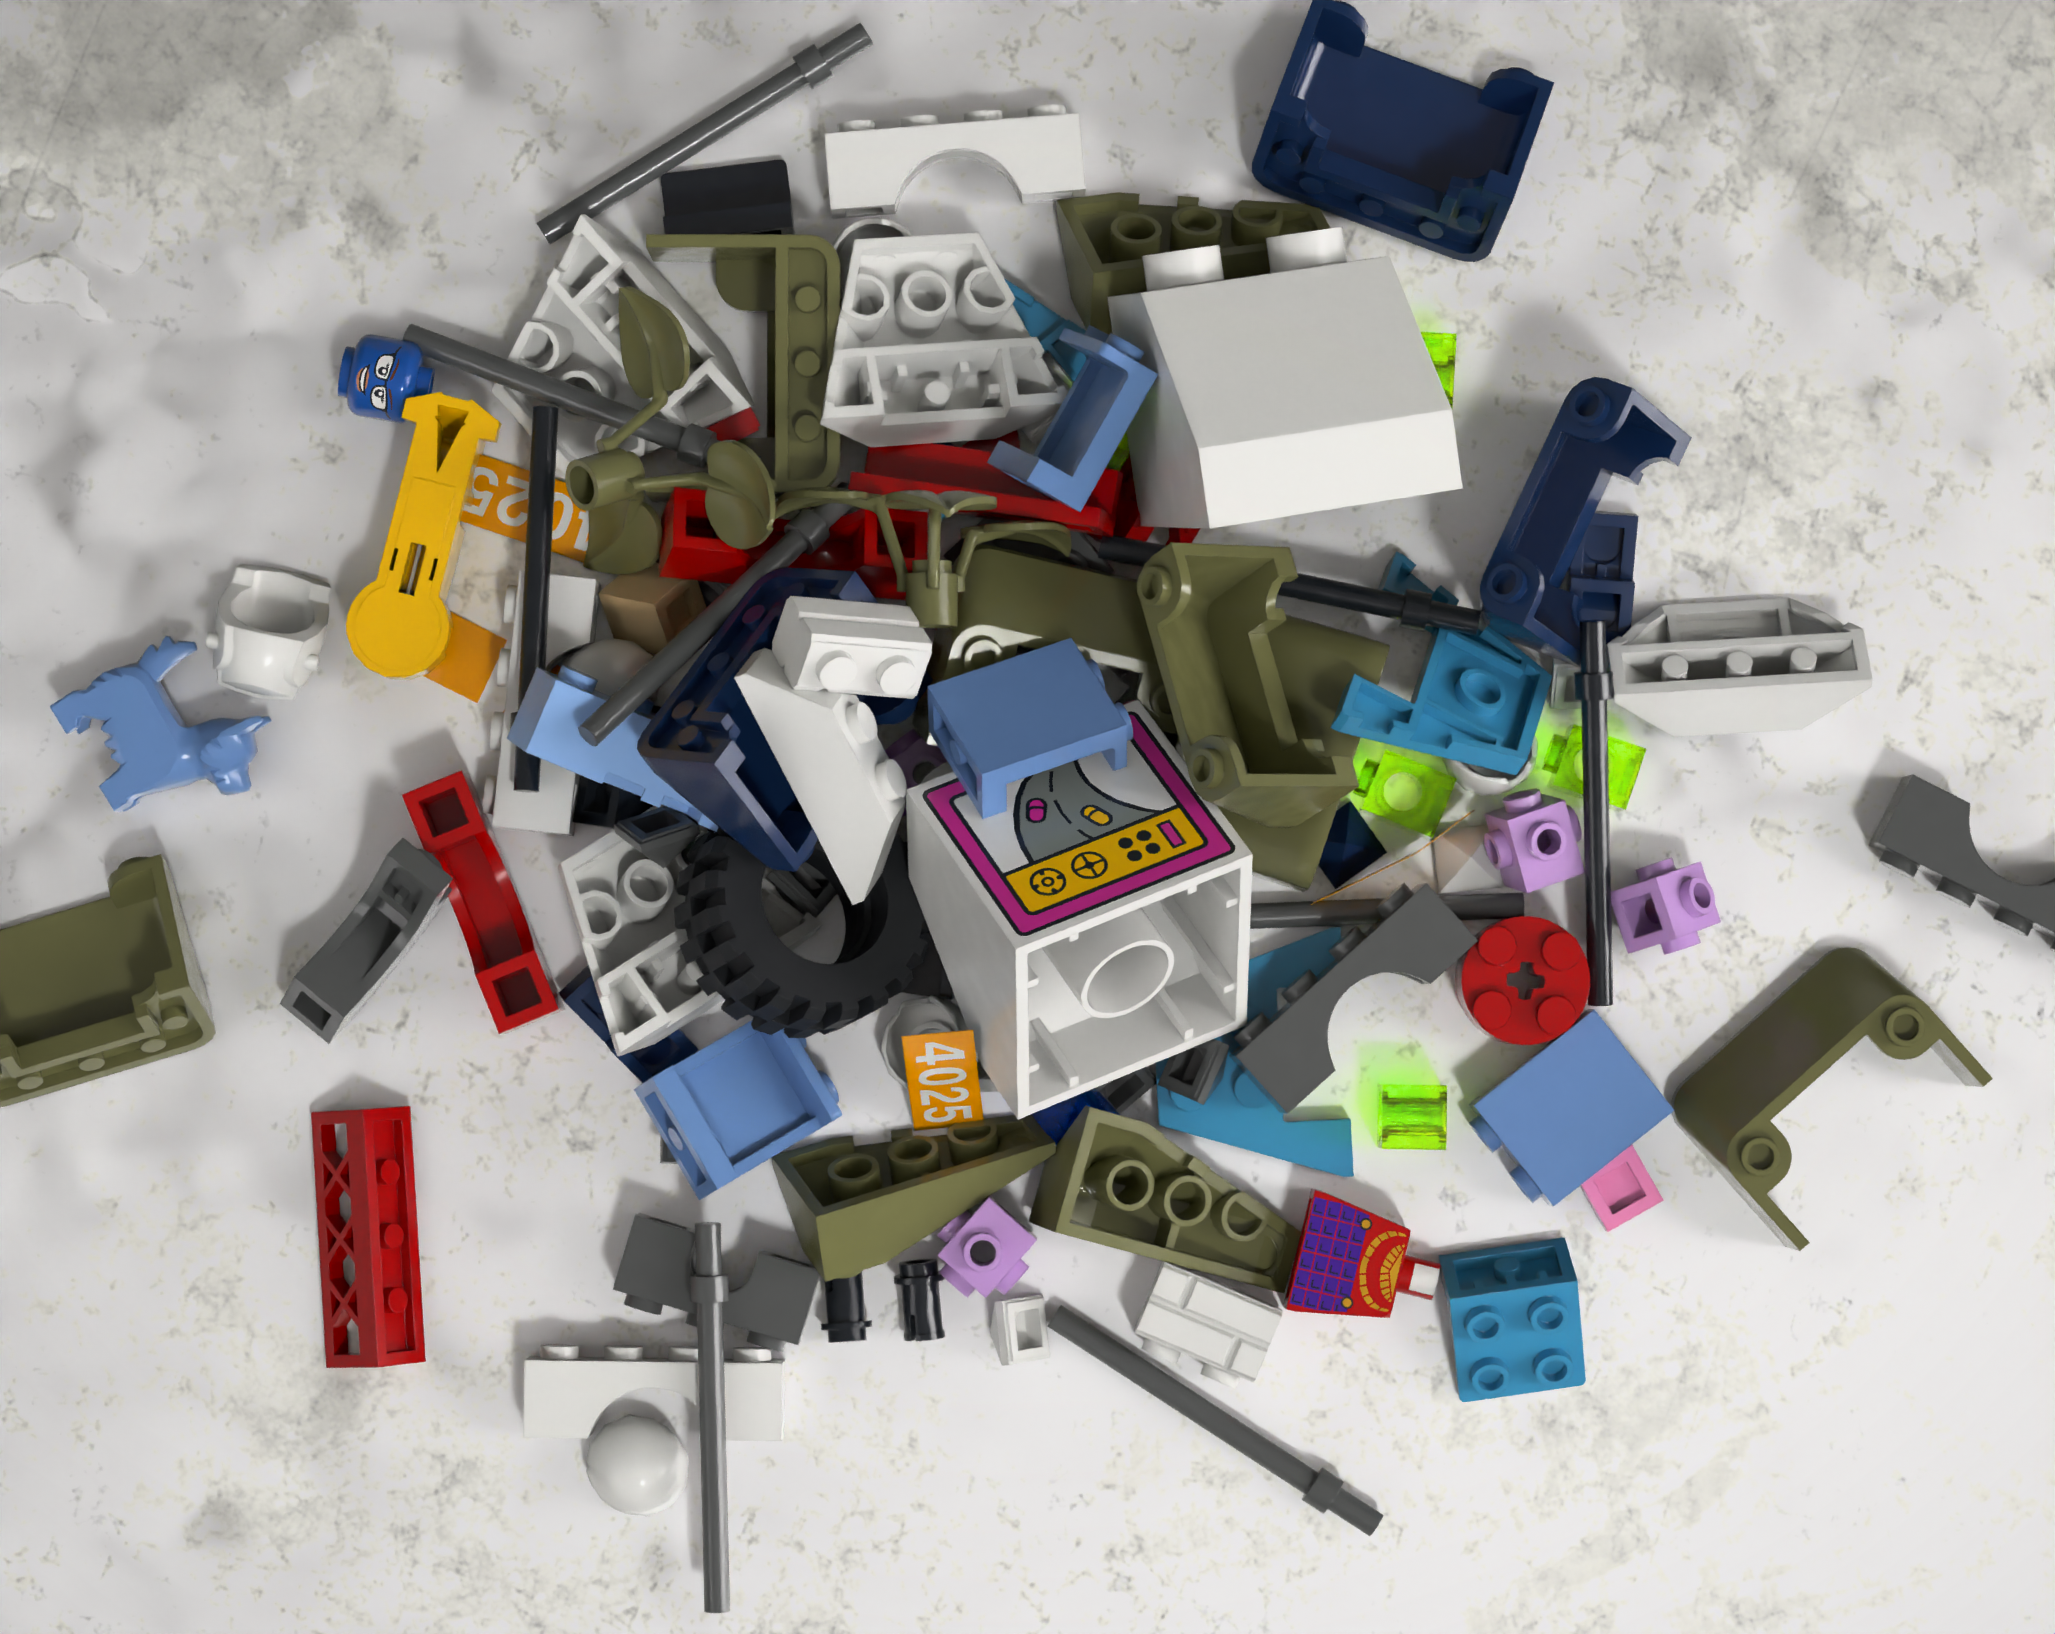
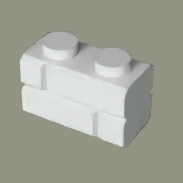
M790 596L786 600L772 641V653L780 667L784 668V674L792 688L808 691L826 689L828 692L913 699L918 694L932 654V642L924 629L919 627V621L910 606Z
M1162 1261L1135 1325L1134 1332L1145 1337L1141 1349L1176 1364L1181 1353L1204 1362L1200 1374L1224 1385L1236 1388L1240 1378L1252 1383L1255 1382L1282 1318L1283 1311L1278 1307L1183 1267Z

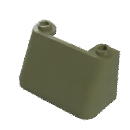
M1171 542L1144 564L1142 572L1138 577L1137 592L1193 787L1203 800L1269 828H1291L1300 825L1358 788L1359 783L1351 756L1324 757L1321 754L1325 752L1322 739H1301L1298 741L1267 635V633L1287 620L1284 608L1275 607L1281 584L1283 582H1291L1298 577L1290 547Z
M1285 614L1287 620L1267 633L1297 739L1298 741L1301 739H1322L1325 752L1321 754L1324 757L1351 756L1353 762L1361 737L1341 733L1330 727L1343 690L1354 674L1376 685L1379 684L1390 645ZM1340 799L1300 825L1291 828H1269L1218 806L1252 852L1253 876L1301 892L1309 890Z
M161 854L152 857H134L122 862L107 880L110 897L0 930V1107L13 1105L185 1053L204 1046L213 1039L216 1031L210 1003L170 868Z

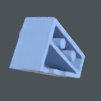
M562 665L558 675L538 667L536 668L507 736L509 741L531 755L602 784L605 782L641 796L640 800L658 808L662 804L683 812L698 821L699 825L717 832L719 827L659 778L637 750L638 740L642 732L656 715L651 712L655 702L646 699L597 746H592L582 738L578 727L611 696L594 690L598 682L596 678L571 667Z

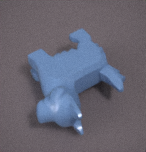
M165 636L158 649L154 644L149 645L136 663L106 671L98 676L86 690L72 691L50 706L66 734H70L75 730L78 734L83 733L90 728L92 719L105 721L101 726V730L110 738L104 743L106 747L115 751L111 754V758L118 762L120 766L99 787L116 812L128 811L139 804L140 799L146 795L187 786L198 780L207 779L218 788L221 794L227 796L250 791L252 785L248 773L249 763L258 752L255 733L272 721L269 716H251L243 719L217 718L188 727L160 682L171 668L197 651L195 642L178 641L175 643L170 636Z

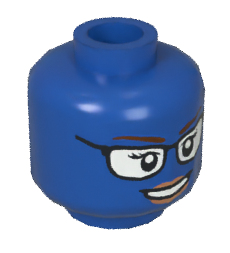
M372 334L365 335L359 340L356 348L348 346L345 348L339 373L338 396L347 398L348 408L357 416L394 423H405L407 421L402 418L406 398L432 394L435 369L423 366V353L418 344L414 342Z

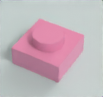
M1630 1145L1580 1185L1604 1230L1607 1232L1664 1201L1633 1145Z

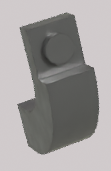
M402 838L386 855L372 883L352 912L320 950L294 976L280 1004L330 1044L379 989L425 931L451 893L452 889L448 886L453 878L443 870L440 862L431 853L423 849H417L405 838Z

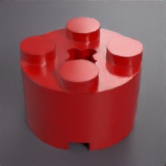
M1532 916L1499 920L1475 935L1478 942L1458 960L1455 987L1462 1009L1477 1029L1489 1038L1513 1045H1534L1555 1039L1573 1026L1584 1010L1590 990L1588 962L1575 937L1556 923ZM1521 962L1528 964V974L1537 976L1538 979L1537 988L1528 989L1525 993V999L1518 998V989L1516 987L1507 986L1508 974L1519 972Z

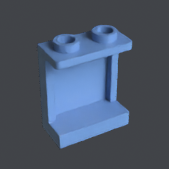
M1090 325L1085 334L1064 328L1059 337V340L1083 353L1086 361L1034 454H1029L999 440L987 461L988 464L1038 493L1079 512L1082 511L1158 376L1157 373L1139 363L1145 353L1144 351L1112 333L1108 335Z
M1072 638L928 686L929 732L982 819L1007 811L1008 783L1098 752L1103 754L1113 771L1127 767V741L1133 739V727L1129 714L1122 703L1114 704L1105 691L1103 676L1098 665L1093 659L1085 660Z
M1587 1009L1568 1031L1552 1040L1481 1097L1478 1096L1469 1106L1477 1117L1470 1121L1469 1125L1492 1153L1502 1146L1517 1165L1516 1168L1509 1172L1510 1177L1532 1203L1542 1197L1548 1205L1555 1206L1671 1114L1674 1109L1594 1009Z
M752 1021L676 1065H672L634 1089L699 1200L842 1116V1112L837 1105L839 1096L836 1087L826 1073L821 1070L817 1071L805 1051V1038H788L784 1033V1028L769 1035L754 1030L751 1026Z

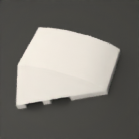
M581 214L572 231L574 234L558 267L553 268L546 282L548 287L531 320L525 323L507 360L641 411L650 403L652 398H640L630 386L622 362L620 345L619 288L631 286L657 300L675 315L685 331L689 345L690 368L687 382L679 390L667 391V404L654 416L685 428L691 423L705 428L754 406V402L729 350L648 259L590 217ZM497 383L494 384L491 390L530 436L532 435L534 406L559 408L556 465L564 474H566L567 466L571 461L599 453L596 445L597 440L610 437L618 430ZM630 435L618 445V448L624 449L626 452L631 451L638 457L663 447L634 435Z
M979 232L854 239L820 425L869 447L996 439L1056 414L1068 392L1064 385L1058 387L1042 358L1045 351L1037 337H1031L1013 306L1015 297Z
M653 806L645 812L657 809L658 807ZM700 828V834L665 868H662L615 833V830L564 860L558 866L617 1057L656 1044L725 1000L717 991L707 996L696 982L703 974L696 961L686 964L680 949V945L688 941L686 929H677L675 927L674 908L685 902V896L679 895L675 890L679 872L691 865L686 855L695 840L706 834ZM763 877L762 903L767 920L782 943L793 951L818 931L824 923L813 917L809 912L803 915L773 892L775 886Z

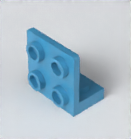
M1565 1237L1438 1255L1439 1263L1441 1264L1440 1276L1450 1312L1457 1391L1462 1402L1581 1386L1586 1382L1578 1281Z

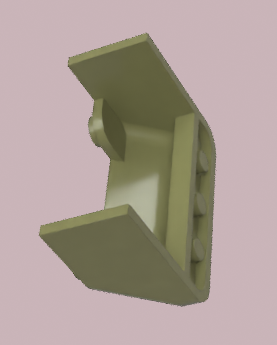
M646 234V248L653 262H716L717 289L727 305L741 312H767V438H742L738 442L745 444L757 455L761 456V461L765 465L773 485L775 499H778L784 493L797 489L830 487L840 472L841 434L820 425L841 309V265L834 247L827 240L816 235ZM703 485L678 486L679 488L707 490L708 488ZM674 487L646 490V494L652 502H668Z
M977 545L973 551L966 573L965 592L958 593V627L936 628L932 644V654L926 668L933 679L930 685L1015 657L1018 645L1039 649L1072 638L1086 661L1093 659L1098 664L1140 673L1134 700L1141 702L1185 762L1138 596V579L996 546ZM959 556L952 566V573L955 571ZM927 688L917 703L912 724L926 744L938 746L929 732Z
M1837 948L1822 956L1676 1088L1671 1100V1106L1674 1109L1672 1116L1677 1126L1783 1245L1801 1251L1810 1242L1767 1195L1787 1175L1792 1160L1791 1148L1787 1139L1770 1120L1865 1035L1883 1054L1894 1059H1913L1922 1055L1931 1047L1965 1086L1984 1087L1993 1079L1924 1001L1870 955L1857 948Z

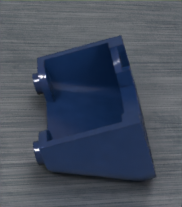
M1312 0L1252 161L1251 171L1255 179L1265 188L1275 193L1320 208L1323 211L1452 259L1464 262H1477L1485 259L1491 253L1513 202L1554 82L1538 77L1526 69L1511 67L1492 72L1487 78L1483 89L1365 46L1364 44L1368 36V25L1356 8L1342 1Z
M1599 377L1585 379L1575 385L1566 396L1483 574L1479 592V607L1484 623L1510 641L1580 668V624L1577 612H1580L1584 600L1574 593L1561 589L1560 586L1611 476L1639 485L1643 477V473L1640 471L1650 464L1666 461L1679 466L1692 437L1632 387Z
M786 567L769 572L757 580L676 686L638 740L637 750L659 778L761 863L771 869L796 872L801 864L812 855L818 838L805 813L801 812L802 807L734 677L753 652L763 648L772 650V641L786 600L790 596L878 603L856 571ZM926 670L918 694L913 699L858 694L856 696L860 702L865 703L871 709L877 725H894L912 715L917 707V702L933 679Z

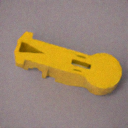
M443 392L406 398L402 418L415 423L416 427L377 579L359 592L352 602L347 615L346 634L354 655L366 668L388 679L412 680L429 674L446 657L445 651L450 641L451 628H453V620L446 604V599L466 532L460 525L464 505L472 507L474 494L471 490L474 482L473 476L475 468L478 466L480 455L484 452L485 441L497 443L502 425L472 399L467 401L444 395Z

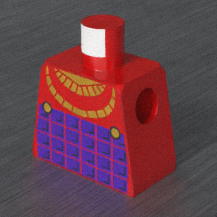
M1311 1188L1283 1307L1295 1312L1390 1318L1396 1292L1432 1301L1441 1264L1405 1255L1410 1238V1229L1326 1192Z

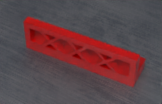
M934 443L884 447L868 446L864 473L851 471L848 489L880 495L904 490L932 491L935 494L952 490L976 492L997 497V507L992 510H958L954 514L1000 521H1049L1062 524L1070 531L1113 537L1123 473L1119 470L1105 468L1082 511L1079 512L1038 493L988 464L987 461L992 454L989 451Z
M399 1106L311 1112L326 1368H375L426 1362L411 1107ZM346 1123L348 1151L342 1159L336 1151L335 1124ZM343 1191L351 1199L352 1215L347 1223L340 1215L339 1198ZM347 1255L350 1256L355 1264V1281L351 1287L344 1279L343 1262ZM351 1318L358 1326L360 1353H348L347 1325Z

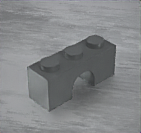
M642 1213L635 1215L613 1290L626 1293L624 1305L656 1315H661L663 1305L688 1312L685 1323L697 1327V1303L690 1302V1275L696 1274L694 1266L695 1229ZM765 1250L759 1251L750 1279L743 1286L729 1290V1301L723 1302V1328L726 1323L749 1330L747 1342L779 1352L784 1351L786 1342L798 1345L803 1335L820 1274L812 1264Z

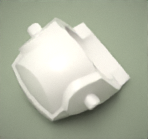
M246 564L238 565L232 583L219 598L215 633L209 632L205 641L206 647L214 649L213 669H216L217 683L236 692L272 700H294L300 687L304 686L311 671H315L318 668L319 654L323 646L329 619L330 584L288 570Z

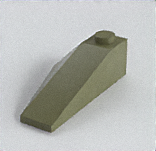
M1117 192L1057 200L1056 210L1071 300L1086 330L1090 325L1108 335L1112 333L1107 297L1147 291L1142 256L1219 245L1224 280L1270 273L1266 238L1331 228L1320 208L1298 203L1241 200L1235 204L1233 210L1198 206L1199 197L1178 196L1177 206L1139 204L1140 194Z
M1085 1106L1056 1145V1154L1046 1159L1028 1222L1056 1233L1285 1293L1301 1231L1246 1192L1230 1184L1212 1171L1208 1165L1164 1137L1163 1133L1150 1124Z
M1032 1114L1021 1119H1017L1015 1115L954 1123L948 1128L946 1135L930 1137L913 1136L912 1128L891 1130V1142L854 1146L853 1135L830 1138L772 1157V1164L802 1250L823 1280L827 1282L836 1278L854 1277L865 1269L888 1262L1056 1154L1055 1141Z

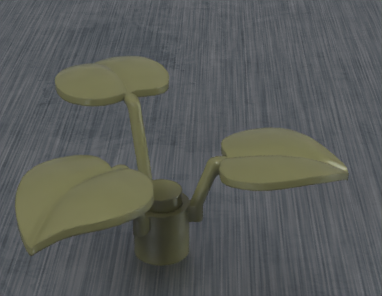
M631 286L620 287L618 308L619 330L625 374L637 396L643 399L652 398V400L610 437L597 440L596 445L599 453L573 460L567 466L565 481L569 496L578 508L589 512V542L583 566L598 572L619 575L636 573L655 564L660 556L663 532L656 511L643 501L645 498L643 490L687 485H703L708 487L705 495L706 513L717 536L724 543L737 549H749L760 545L774 529L772 524L775 521L776 512L775 494L765 465L751 448L735 440L713 443L707 452L708 473L693 472L645 478V471L640 458L631 451L626 452L624 449L618 448V445L667 404V391H675L684 387L690 368L688 340L682 325L675 315L663 304Z
M809 487L784 493L775 502V519L791 511L827 503L847 504L874 512L878 517L895 569L897 592H906V606H910L921 628L958 627V593L965 592L966 573L973 551L978 544L994 539L1015 540L1043 544L1062 552L1066 557L1071 552L1070 530L1064 525L1055 522L1017 520L963 527L960 529V537L964 538L955 571L952 573V561L940 560L941 513L949 518L958 510H992L997 507V497L976 492L952 490L935 494L932 491L904 490L880 495L836 487ZM887 507L900 510L929 509L928 560L912 561V573H908Z

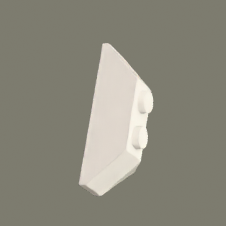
M1791 598L1661 605L1632 626L1622 637L1617 636L1607 643L1609 671L1613 672L1614 703L1673 737L1802 730L1871 688L1873 681L1864 628L1849 622L1844 625L1829 614Z
M763 648L755 651L734 679L852 905L862 902L882 874L906 806L907 784L903 771L896 761L888 758L877 736L878 730L875 717L871 709L865 703L859 701L856 694L828 692L826 689L820 691L793 689L784 674V668L780 667L772 650Z

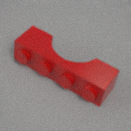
M674 487L661 516L663 538L660 549L659 577L732 584L785 535L784 526L791 520L775 519L772 524L774 529L763 543L749 549H737L724 543L711 526L705 507L707 490ZM860 508L851 514L842 516L829 528L830 537L811 555L801 554L789 566L792 568L856 571L874 597L906 600V592H897V576L878 517L869 510ZM888 508L908 573H912V561L927 560L928 512Z
M461 770L402 794L424 850L431 853L440 862L443 870L453 878L448 886L452 889L448 898L464 935L476 979L498 1033L507 1034L565 1010L486 813H483V806L470 774Z

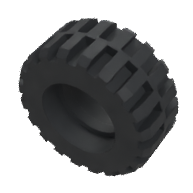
M718 828L717 832L708 829V833L695 840L686 855L691 865L679 872L675 888L679 895L685 896V902L674 908L675 927L677 929H686L688 941L680 945L685 962L689 964L696 961L703 974L696 982L707 996L717 991L725 999L721 1010L736 1021L746 1015L752 1016L751 1026L754 1030L772 1035L784 1028V1033L788 1038H807L817 1032L825 1035L839 1030L888 1004V999L901 993L912 981L913 974L911 969L923 963L929 946L926 940L920 938V935L928 932L929 928L909 879L908 842H903L897 832L882 874L865 900L852 905L819 840L815 844L812 855L805 861L827 878L838 894L843 907L846 928L845 939L839 957L832 964H822L807 960L791 951L777 937L767 920L762 903V879L766 866L721 828Z

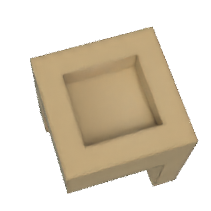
M657 562L651 567L636 573L620 574L598 593L613 638L633 641L647 652L657 654L707 608L698 580L659 577L660 563Z

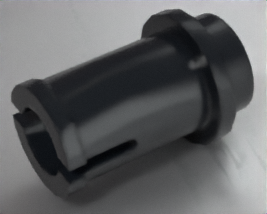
M917 1259L900 1262V1274L894 1276V1284L901 1285L905 1326L904 1340L913 1341L916 1338V1341H929L945 1337V1331L942 1326L939 1281L945 1278L938 1271L937 1260Z
M862 1272L850 1278H836L827 1282L824 1281L827 1323L821 1324V1330H828V1343L867 1340L866 1327H872V1320L865 1321Z

